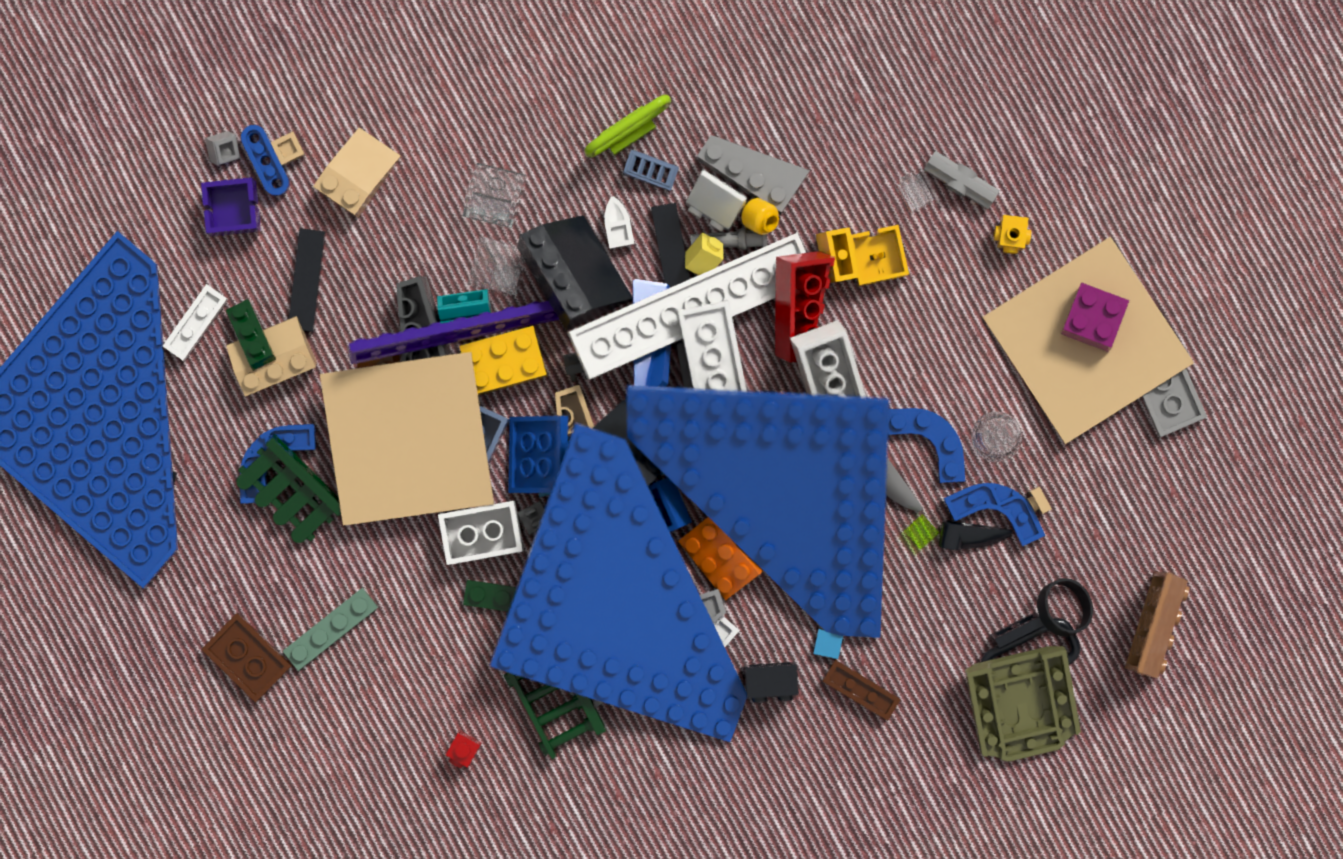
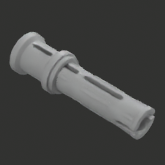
M745 227L735 232L706 234L717 238L723 243V248L739 247L742 250H746L748 247L768 246L767 234L759 235L751 230H746ZM690 234L691 245L700 234Z

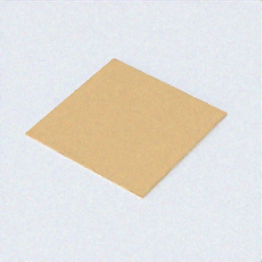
M1111 237L982 317L1065 444L1194 364ZM1081 282L1130 300L1109 352L1061 335Z
M471 352L320 374L343 526L494 504Z

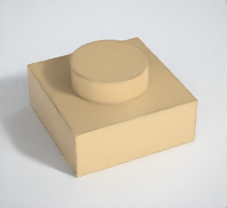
M294 132L270 142L282 166L305 156Z
M1035 487L1028 491L1030 497L1027 498V501L1032 506L1034 512L1038 510L1039 514H1044L1052 509L1040 487Z

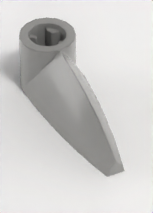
M887 457L886 495L896 503L913 511L920 512L923 510V507Z

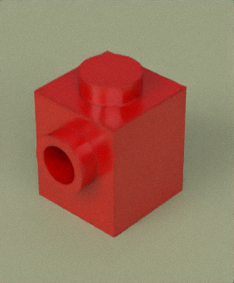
M459 731L446 753V756L450 757L448 762L461 769L463 765L468 768L482 742Z

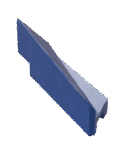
M639 279L633 280V304L669 289L670 285ZM671 344L634 360V386L666 387L668 385Z

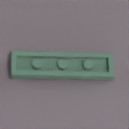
M363 587L284 649L283 652L299 671L378 609L379 606Z

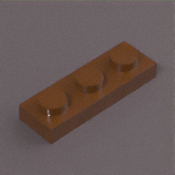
M836 659L822 682L887 721L901 700Z

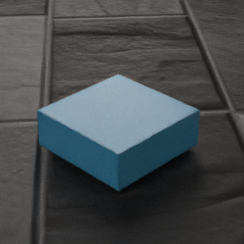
M818 629L813 654L838 659L843 636Z

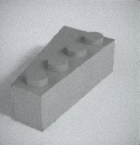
M713 135L709 137L697 155V161L751 197L761 198L773 204L778 209L780 216L810 172L808 169Z

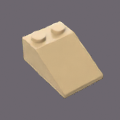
M358 128L327 165L313 187L359 218L401 156L361 128Z

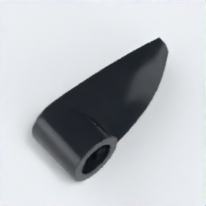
M943 520L938 546L950 550L985 547L1010 537L1013 530Z

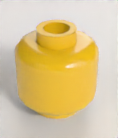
M754 198L743 207L741 220L743 225L759 235H766L777 227L779 213L773 204L761 198Z

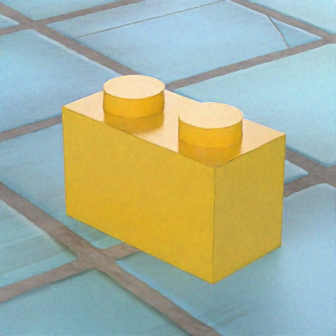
M850 227L816 234L818 250L836 257L834 266L830 267L828 276L831 279L830 283L859 278Z

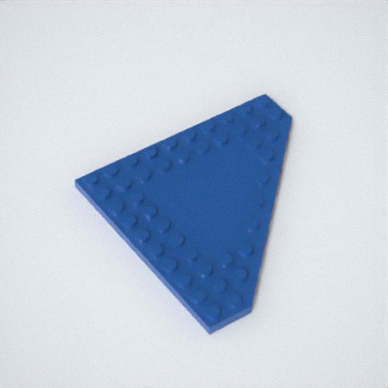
M116 231L0 367V466L138 585L146 588L178 550L158 264L123 234Z
M628 385L627 438L826 632L839 636L880 638L890 398Z
M575 422L489 665L499 670L731 742L747 699L745 688L625 439Z

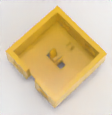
M899 225L880 228L876 231L877 236L869 237V231L851 235L859 278H856L858 287L909 275Z

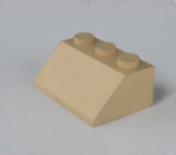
M297 316L264 329L276 360L254 371L249 365L239 340L226 345L235 376L244 396L253 394L316 367L317 360Z

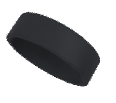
M1069 578L1058 579L1046 585L1039 593L1037 600L1038 614L1044 626L1058 636H1071L1083 631L1090 624L1093 617V603L1088 591L1079 582ZM1054 585L1068 587L1077 595L1081 602L1083 616L1076 630H1068L1061 627L1054 621L1049 612L1048 595Z

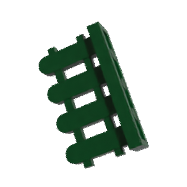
M274 433L265 444L268 448L264 450L261 447L257 451L260 456L247 468L242 465L238 469L241 474L237 478V486L245 490L253 485L259 491L255 497L257 506L266 507L272 503L277 508L273 515L274 522L277 525H284L290 521L295 526L291 533L292 540L296 543H302L308 539L311 542L315 538L313 532L325 520L330 524L334 520L331 516L333 513L337 516L341 514L339 496ZM278 459L286 465L284 468L277 462ZM272 467L278 474L264 486L258 479ZM297 477L304 483L302 486L295 480ZM290 485L296 492L282 504L276 497ZM315 495L322 500L320 504L313 498ZM306 503L310 504L314 510L304 520L300 521L295 514Z

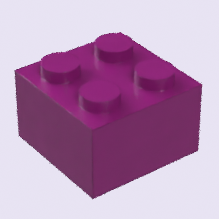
M1081 282L1061 335L1109 352L1130 300Z

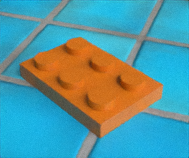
M709 517L678 541L712 585L719 589L725 601L763 572Z

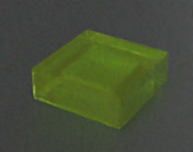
M923 514L903 530L920 550L939 534L937 529Z

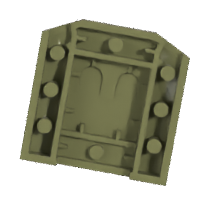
M1047 646L976 663L965 669L982 756L988 757L989 755L1009 762L1059 750L1065 745L1064 742L1074 734L1077 736L1081 732L1067 651L1064 646Z

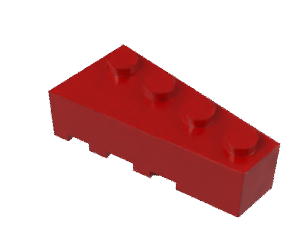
M821 251L776 256L775 356L790 363L797 362L790 338L819 328L817 324L825 306L822 303L825 289H829L831 280L828 278L830 267L834 266L836 257Z

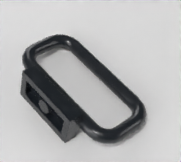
M1034 612L990 634L996 646L984 653L981 662L993 660L1048 632L1049 630L1042 623L1039 614ZM1053 618L1061 627L1074 630L1065 619ZM1076 634L1066 636L1071 647L1070 652L1067 654L1069 665L1076 661L1080 655L1081 646Z

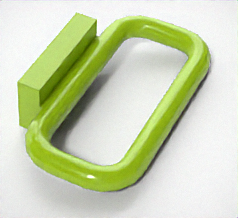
M664 94L657 97L600 133V136L585 147V156L593 158L608 148L615 156L654 130L656 126L652 119L670 106V96Z

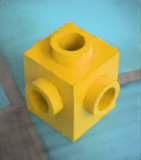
M1010 215L1000 217V225L995 226L993 238L994 241H998L997 248H1003V252L1009 254H1018V250L1022 251L1025 249V245H1029L1031 240V230L1027 229L1029 218ZM1009 233H1014L1015 238H1012Z

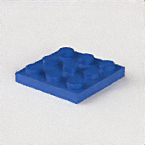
M568 416L510 417L508 493L551 492L568 445Z

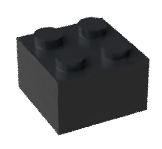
M796 662L744 665L747 698H752L753 703L768 702V697H777L778 701L794 700L793 695H799Z

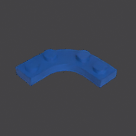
M919 408L889 409L888 435L915 434L928 439L936 450L939 483L965 482L963 447L958 434L944 418L936 413Z
M315 424L279 426L264 432L247 449L241 466L244 465L247 468L260 456L257 451L261 447L264 450L268 448L265 444L274 433L292 451L316 450ZM267 471L258 479L264 486L267 485ZM253 485L245 490L240 489V503H255V497L259 491Z
M995 483L976 484L943 498L953 521H957L979 510L993 509L1006 516L1021 546L1046 536L1029 502L1017 491Z

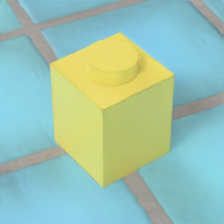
M701 233L685 252V268L697 275L715 269L723 260V243L715 237Z

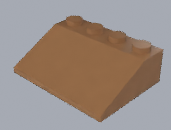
M1154 571L1124 668L1157 679L1159 674L1164 673L1167 660L1164 659L1166 650H1170L1173 645L1174 635L1171 634L1174 625L1178 626L1182 611H1179L1181 602L1186 601L1189 593L1187 580L1172 573Z

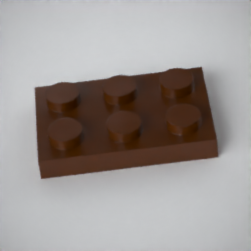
M236 613L201 649L255 703L293 666L239 613Z

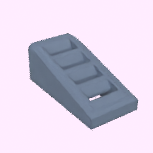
M631 149L623 175L671 191L679 167ZM636 159L641 160V162L639 164L637 172H634L632 170ZM646 162L651 163L647 176L642 175ZM655 166H660L657 178L653 179L652 175ZM668 169L670 172L667 181L663 183L661 180L664 171Z

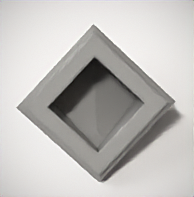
M225 131L205 138L211 163L221 165L240 159L235 134Z

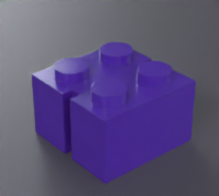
M252 177L201 183L203 206L213 209V213L209 210H204L206 234L212 237L261 231L259 208L254 205L259 204L257 183Z

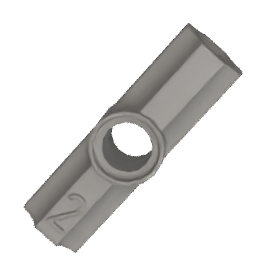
M937 151L933 153L923 169L945 183V186L952 192L962 197H968L987 210L1000 191L977 177L978 174L967 166L960 163L956 164Z

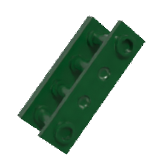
M509 672L503 674L510 688L515 687L542 740L538 744L545 756L550 755L551 759L557 757L555 748L587 731H590V733L595 731L598 736L607 730L592 699L579 694H575L572 696L573 699L537 717L531 703L559 688L545 684L526 694L519 680L525 677ZM576 708L578 710L584 709L587 718L584 719L583 723L549 740L543 728L545 724Z

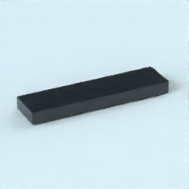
M300 228L289 319L297 316L303 331L314 332L326 232Z

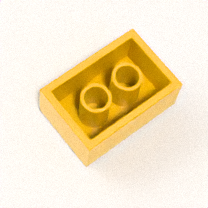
M534 326L459 346L461 353H472L478 395L548 377Z

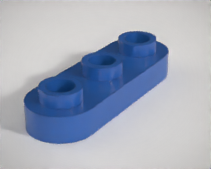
M258 125L247 126L242 131L241 141L265 190L273 196L284 195L290 187V181L270 143L267 133ZM253 135H259L257 143L251 142ZM265 157L270 158V164L267 166L262 164V160ZM277 179L281 180V186L274 188L273 182Z

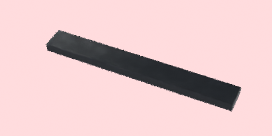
M676 203L651 207L665 284L670 285V288L690 279L689 271L685 268V249ZM681 339L676 341L683 384L684 388L693 389L684 340Z

